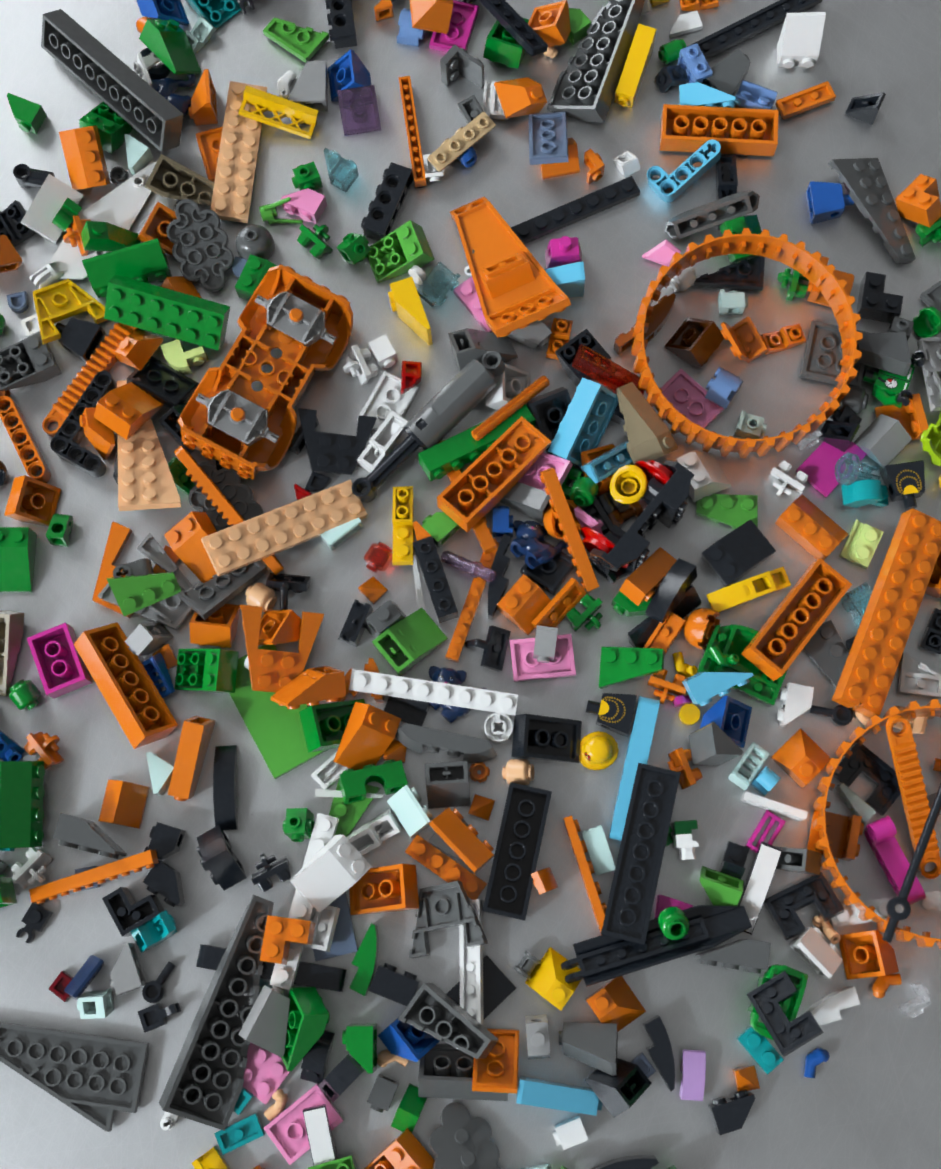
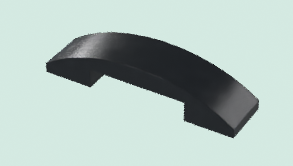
M237 745L215 747L213 770L215 827L220 825L222 830H238L236 808Z

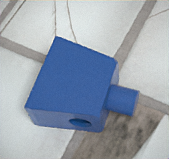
M811 181L806 190L811 224L840 218L845 206L854 205V201L849 194H843L840 183Z

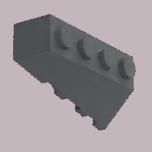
M423 983L398 1018V1020L414 1026V1028L424 1031L476 1059L486 1058L499 1040L433 983Z

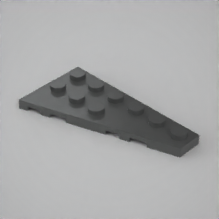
M832 159L828 165L831 169L835 168L839 174L838 179L841 184H846L850 190L849 196L864 218L870 219L874 225L872 229L875 234L879 233L884 240L883 245L895 263L913 262L916 257L879 159Z

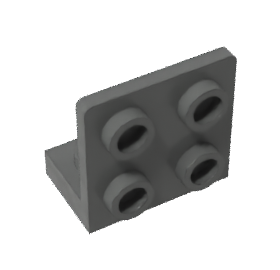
M453 45L440 60L442 83L448 86L461 74L482 89L484 87L483 63L478 58H473L465 49Z

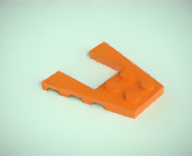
M113 521L92 601L123 615L119 606L98 598V594L108 584L107 578L113 577V571L116 567L114 565L132 533L131 529ZM164 547L167 555L177 564L180 558L173 552L171 547ZM155 564L153 568L154 574L166 572ZM131 613L125 617L131 618L134 613Z
M240 605L251 688L253 691L277 693L303 672L324 614L302 612L298 653L258 649L262 607Z

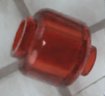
M380 541L378 544H371L364 555V560L368 563L366 567L375 573L378 570L385 571L392 561L393 549Z

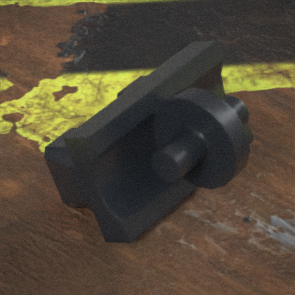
M265 853L261 854V861L255 864L258 871L252 873L251 880L254 885H258L262 892H265L273 887L269 877L277 874L280 882L290 879L291 874L287 857L285 856L276 861L275 855L267 858Z

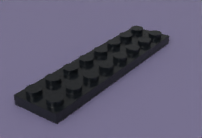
M638 763L601 935L645 945L680 772Z

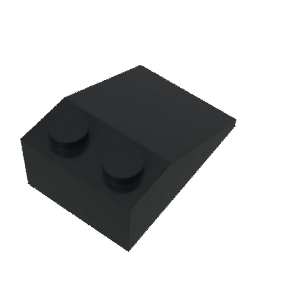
M564 387L535 397L526 403L529 411L536 419L535 428L550 439L551 442L571 402L569 392ZM549 445L545 451H546L547 454L554 455V454L548 452V450H549V448H550V445Z
M750 519L715 542L701 554L704 561L724 586L727 587L734 584L774 554L776 550Z
M532 714L515 715L511 757L579 763L582 721Z

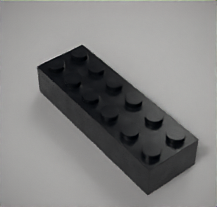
M510 782L483 912L525 921L533 885L531 874L536 871L552 791Z

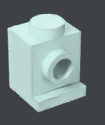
M720 289L718 295L719 316L742 315L744 309L748 307V296H745L744 292L733 290L725 293L724 289Z
M742 410L734 436L745 439L747 437L759 439L760 435L764 436L767 424H764L765 418L745 413L746 411Z
M112 989L85 991L79 996L77 1009L80 1011V1018H106L114 1010Z

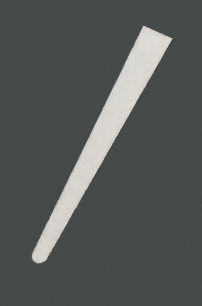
M414 550L413 573L418 609L423 608L426 611Z
M315 788V797L343 798L339 790ZM367 793V794H366V798H382V797H383L382 794H375V793Z

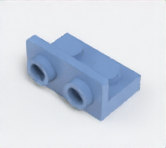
M697 43L680 50L678 65L683 68L688 78V84L695 82L702 84L703 79L712 76L713 71Z
M742 80L735 97L741 102L739 106L744 108L772 110L778 92Z

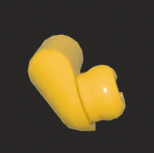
M682 652L672 654L677 673L686 676V678L698 673V668L695 665L691 666L684 662Z

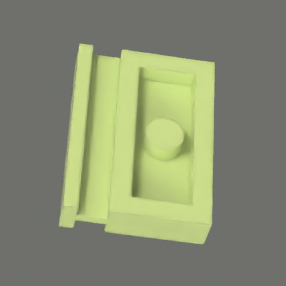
M856 519L839 557H843L847 561L867 569L884 532L868 524H863Z

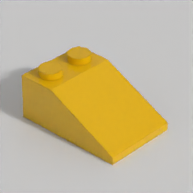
M409 277L390 283L391 291L388 292L392 311H396L398 317L428 345H432L431 328L413 278Z

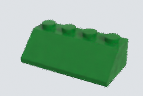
M158 238L82 260L91 286L98 298L107 297L108 282L116 274L146 283L163 281L166 277L172 276L167 256Z
M0 761V849L42 847L44 838V761Z

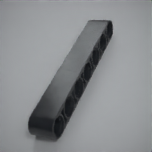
M200 944L196 967L217 970L226 948ZM300 961L294 984L343 992L347 970ZM263 962L260 978L271 980L275 963Z

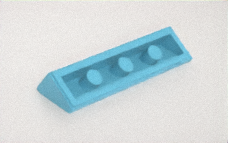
M629 441L621 443L581 466L582 470L595 483H598L614 474L619 468L633 463L627 450V443Z

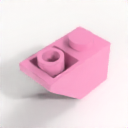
M309 188L282 196L280 199L291 198L290 201L282 204L283 209L291 215L296 214L304 221H312L316 224L327 207L325 195Z

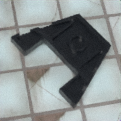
M299 408L298 414L311 471L352 475L357 459L365 447L377 417L358 415L356 436L315 431L317 410Z

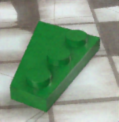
M602 647L599 688L602 689L609 685L623 683L626 680L663 671L665 650L659 648Z

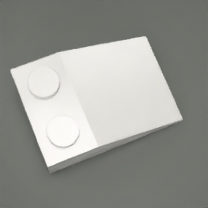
M826 12L786 14L776 47L778 67H815L820 53Z
M335 835L290 882L313 908L320 913L358 882L372 866L345 835Z

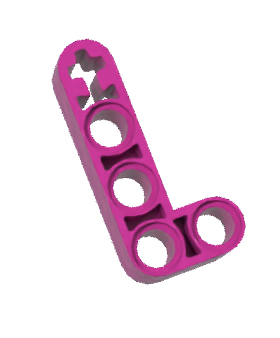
M885 816L867 824L864 829V835L898 897L910 864L895 838L897 830L894 822L889 816ZM915 877L907 898L910 905L926 898L917 877Z

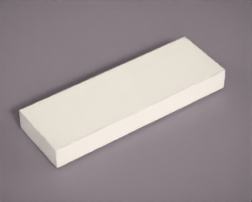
M747 791L742 793L740 799L741 802L800 822L807 818V811Z

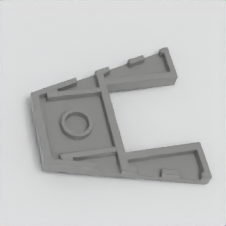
M941 336L921 338L917 345L918 350H921L925 355L922 370L931 412L941 411V380L938 376L941 375Z
M149 533L137 547V550L166 572H173L181 591L185 590L187 592L193 589V585L154 539L152 534ZM108 583L98 594V598L119 606ZM176 594L134 613L177 630L193 609Z

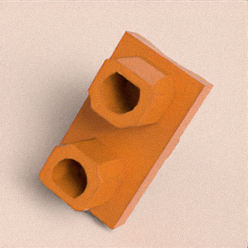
M79 215L73 216L74 223L66 229L67 233L63 236L64 242L71 243L72 247H76L78 244L81 256H87L89 250H84L81 232L86 221H90V219L80 220Z
M663 669V671L650 676L647 685L657 688L654 690L653 695L661 697L660 704H664L665 699L673 702L674 695H685L686 689L682 681L686 679V676L675 674L671 683L665 681L668 671Z
M38 732L37 734L30 733L26 737L28 742L24 746L25 751L30 755L38 753L40 758L37 761H44L45 769L52 765L60 764L64 760L57 752L60 749L57 746L60 740L57 735L50 737L48 733Z
M681 747L668 754L670 761L667 763L670 770L681 773L679 783L682 790L696 784V781L703 777L698 767L690 768L688 763L692 761L690 749L683 750Z

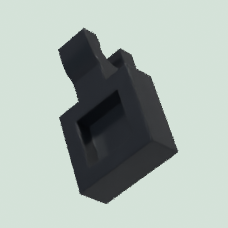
M157 1003L138 1011L144 1033L167 1024L165 1017L178 1013L181 1009L179 1003L162 1008L161 1003Z

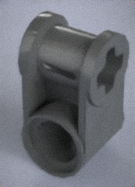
M147 558L118 565L113 571L114 578H120L122 575L126 577L154 574L151 560Z

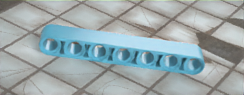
M642 696L638 698L609 834L611 839L622 840L638 763L647 765L660 705L659 700Z

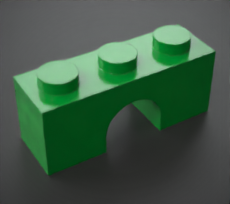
M392 759L385 761L382 765L375 766V764H369L360 770L348 769L343 771L339 775V785L344 805L365 800L367 794L365 786L370 782L380 783L384 788L385 795L397 793L405 785H408L402 760L395 761Z

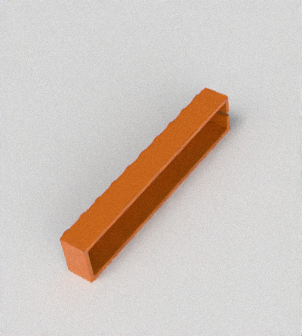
M914 508L901 514L832 701L847 708L853 707L852 710L869 718L874 715L880 716L941 551V521Z

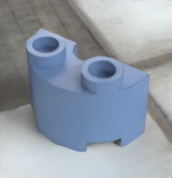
M404 8L399 16L398 25H400L397 43L419 47L420 39L423 40L425 30L412 28L411 9Z
M719 366L714 374L715 379L711 378L706 386L708 392L705 398L726 409L740 389L743 380Z

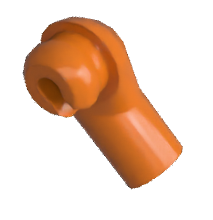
M898 973L878 976L872 985L873 995L876 998H883L890 985H901V975Z

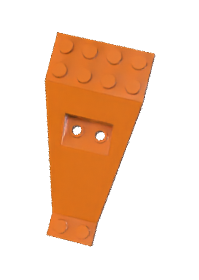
M485 196L450 211L452 219L457 224L484 318L497 338L508 336L518 328H526L530 323L536 320H543L548 315L554 312H561L571 305L569 297L550 278Z

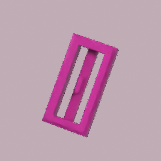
M766 810L745 847L757 853L761 841L765 840L775 821H777L779 824L767 842L772 845L786 821ZM770 816V822L768 823L767 827L765 828L756 845L753 846L752 843L754 842L755 838L757 837L767 818Z

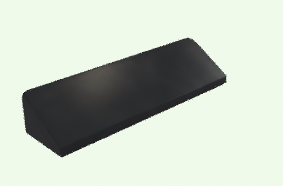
M692 584L686 590V597L673 611L682 619L702 603ZM651 617L646 618L628 632L630 644L634 648H643L660 622Z

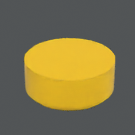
M685 704L679 710V719L685 725H694L700 718V710L694 704Z

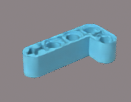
M713 139L708 140L670 175L661 167L652 166L647 171L649 187L664 202H673L719 161L721 157L720 143ZM694 163H702L700 167L693 166ZM655 175L660 176L658 180L651 179ZM682 175L688 177L686 180L678 179ZM668 188L673 189L671 193H665L664 191Z

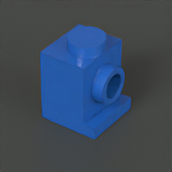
M498 506L493 508V537L502 538L503 534H506L513 538V528H509L513 527V515H509V507Z

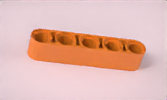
M1 396L0 418L27 474L31 478L44 483L49 482L51 479L50 470L19 407L10 397ZM18 421L17 425L12 427L13 423ZM26 437V440L20 443L21 439ZM34 454L33 458L28 460V457ZM42 470V473L36 476L37 472Z

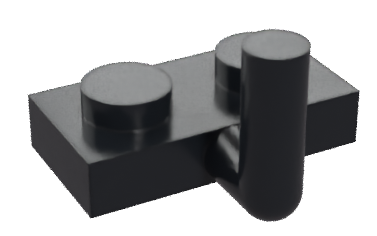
M269 574L266 586L274 591H280V610L288 609L289 590L295 593L307 592L310 586V576Z
M489 626L486 641L481 639L467 640L465 647L484 649L480 666L495 671H502L511 631L496 626Z

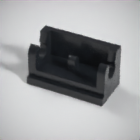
M354 600L338 640L358 647L365 630L366 618L373 611L370 604L365 603L364 605L358 600Z

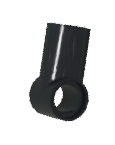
M18 164L13 169V174L22 188H41L48 174L55 177L53 172L32 169L26 164Z

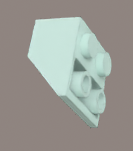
M405 785L387 802L408 835L413 838L430 826V819L433 816L426 805L421 807L419 801L422 799L415 788L410 789L408 785Z

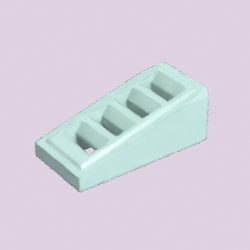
M356 518L320 534V536L332 551L362 529L363 524L360 518Z
M753 742L728 779L743 790H746L771 754ZM751 752H754V753L757 754L759 757H761L762 760L760 761L759 759H757L755 756H753V755L750 754V753H751ZM746 759L752 761L754 764L757 765V767L749 763ZM741 766L747 768L749 771L752 772V774L741 768Z
M844 783L835 787L851 813L862 817L861 822L864 825L876 813L871 806Z

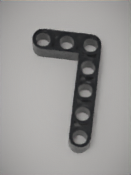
M100 371L95 375L50 443L51 449L57 456L93 477L103 476L106 472V465L96 454L79 445L85 437L84 428L80 427L79 418L85 408L96 407L97 402L104 395L117 388L116 381L107 371ZM109 380L106 385H102L104 381ZM98 396L97 400L92 401L94 397ZM77 428L73 434H70L72 429ZM66 444L64 449L59 450L60 446ZM78 454H82L79 459L75 460ZM99 463L95 469H91L93 464Z

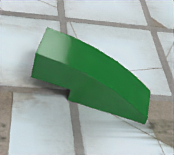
M371 923L351 963L359 967L349 988L363 996L367 995L373 981L378 958L377 925Z

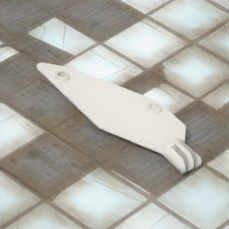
M156 162L150 163L78 214L80 220L90 219V221L108 222L130 230L152 193L151 190L144 186ZM63 239L50 262L29 278L38 289L54 284L60 279L83 280L87 277V273L82 260L112 251H88L87 256H81L78 244L76 247H72L71 243H65Z

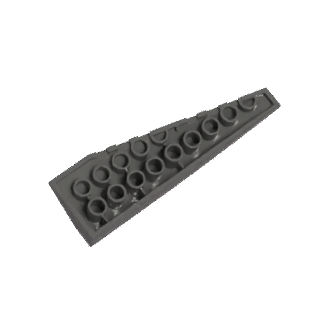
M609 0L605 7L602 6L587 30V37L580 41L577 46V53L574 57L571 56L567 62L569 66L559 75L547 107L548 111L566 112V116L585 122H605L645 0Z

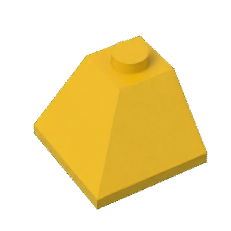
M550 947L540 960L541 963L531 973L530 980L527 979L525 983L561 1011L581 982L579 980L567 983L565 977L581 970L578 967L563 970L561 964L568 960Z

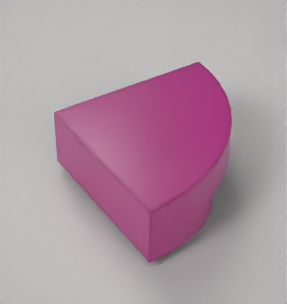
M689 695L677 696L673 700L675 708L693 703Z

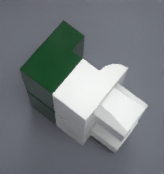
M697 820L672 822L673 849L678 848L679 860L696 859L695 847L700 846L698 842L692 840L691 830L698 829Z

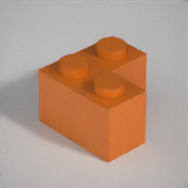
M920 174L895 198L897 210L902 218L931 227L941 217L940 196L935 178Z
M267 915L260 961L287 965L290 943L312 945L316 923L307 920Z

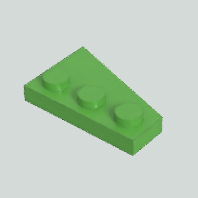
M275 17L263 30L266 37L305 63L330 38L327 32L322 31V33H319L309 27L305 29L296 26L295 23Z
M730 494L705 496L696 501L695 515L717 523L721 522L732 526L734 529L751 519L758 528V496Z
M173 572L107 578L123 616H127L181 592Z
M338 781L336 790L341 791ZM368 784L365 786L367 793L377 794L381 789ZM334 797L329 816L339 818L335 835H345V837L350 835L364 812L368 809L373 798H366L363 801L344 805L343 798Z

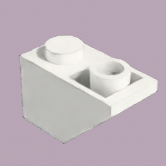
M790 682L785 688L782 687L780 700H783L782 708H779L777 712V720L780 721L779 727L786 726L811 708L814 687Z

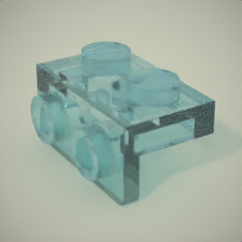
M438 262L418 287L417 292L431 307L438 304L442 305L448 298L446 296L447 292L454 290L459 284L457 280L461 275L459 273L454 274L443 263Z

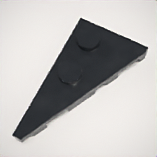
M758 256L750 260L744 259L737 264L720 268L719 271L708 275L706 273L701 275L699 278H696L694 286L762 291L765 257Z

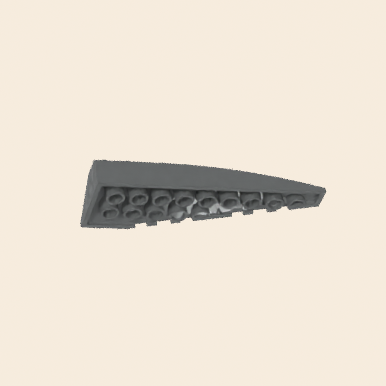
M254 894L252 895L207 989L160 1098L159 1104L163 1111L225 1131L243 1088V1076L247 1065V1053L250 1042L238 1034L258 998L260 975H262L263 961H260L267 915L272 916L274 902Z

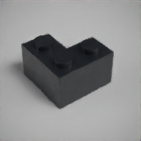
M872 272L865 273L860 283L856 314H860L862 319L891 323L895 316L899 317L901 315L903 296L884 293L886 275Z
M220 825L196 837L199 845L196 849L202 858L200 860L201 865L205 871L209 870L211 872L210 876L215 885L219 884L225 891L247 878L243 865L234 854L229 838Z
M120 887L102 898L122 937L131 936L138 927L152 921L159 913L165 911L157 895H148L136 903L126 887Z

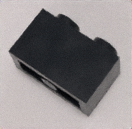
M385 963L384 966L379 965L369 991L408 1006L420 984V981L416 979L417 975L405 971L404 974L396 971L397 967Z

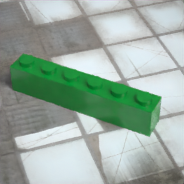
M523 405L479 441L472 437L471 431L481 423L418 453L419 464L430 481L441 479L447 473L453 470L457 471L464 465L474 462L521 416L534 427L536 419L527 406Z

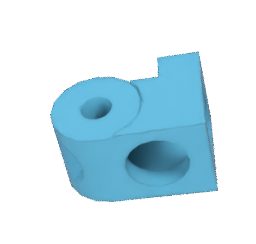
M766 766L753 779L750 785L765 796L781 778Z

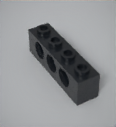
M325 0L326 9H330V13L327 14L328 25H332V29L329 30L330 41H334L335 49L357 46L352 0Z
M392 162L389 168L385 169L382 184L377 186L376 197L374 201L370 202L369 213L367 217L363 218L361 223L365 237L379 241L391 232L413 182L412 169Z
M433 537L413 542L439 623L459 617Z

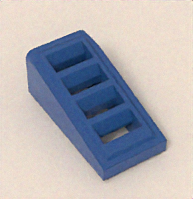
M161 653L142 662L162 698L175 692ZM165 686L166 690L162 692L161 687Z

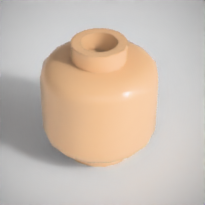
M261 582L250 585L245 593L247 605L262 607V613L272 610L277 601L275 591Z
M511 759L507 762L506 767L502 769L503 779H506L509 785L512 782L528 786L534 780V766L527 759Z

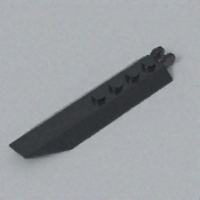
M698 905L682 910L690 924L687 935L682 939L671 940L666 938L659 927L658 918L649 922L645 945L601 935L573 944L577 958L563 962L561 968L569 970L579 965L581 971L567 975L565 981L572 983L583 978L587 987L713 948L746 931L752 925L744 906Z

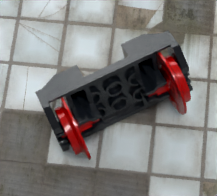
M648 460L647 462L637 461L635 463L646 474L648 481L647 490L641 499L649 505L627 532L623 531L616 524L605 536L591 528L582 527L581 534L584 538L582 542L585 549L590 553V563L596 572L610 583L614 584L616 580L631 575L647 559V555L650 552L648 550L650 542L645 539L647 529L651 531L658 521L670 528L672 524L677 525L682 519L685 508L688 505L686 501L689 496L690 482L694 474L680 463L666 460L663 464L654 460Z

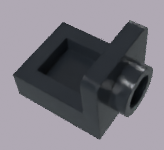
M680 65L664 66L654 78L661 93H665L670 86H679L688 82V78Z
M845 405L839 406L827 420L860 424L862 419Z

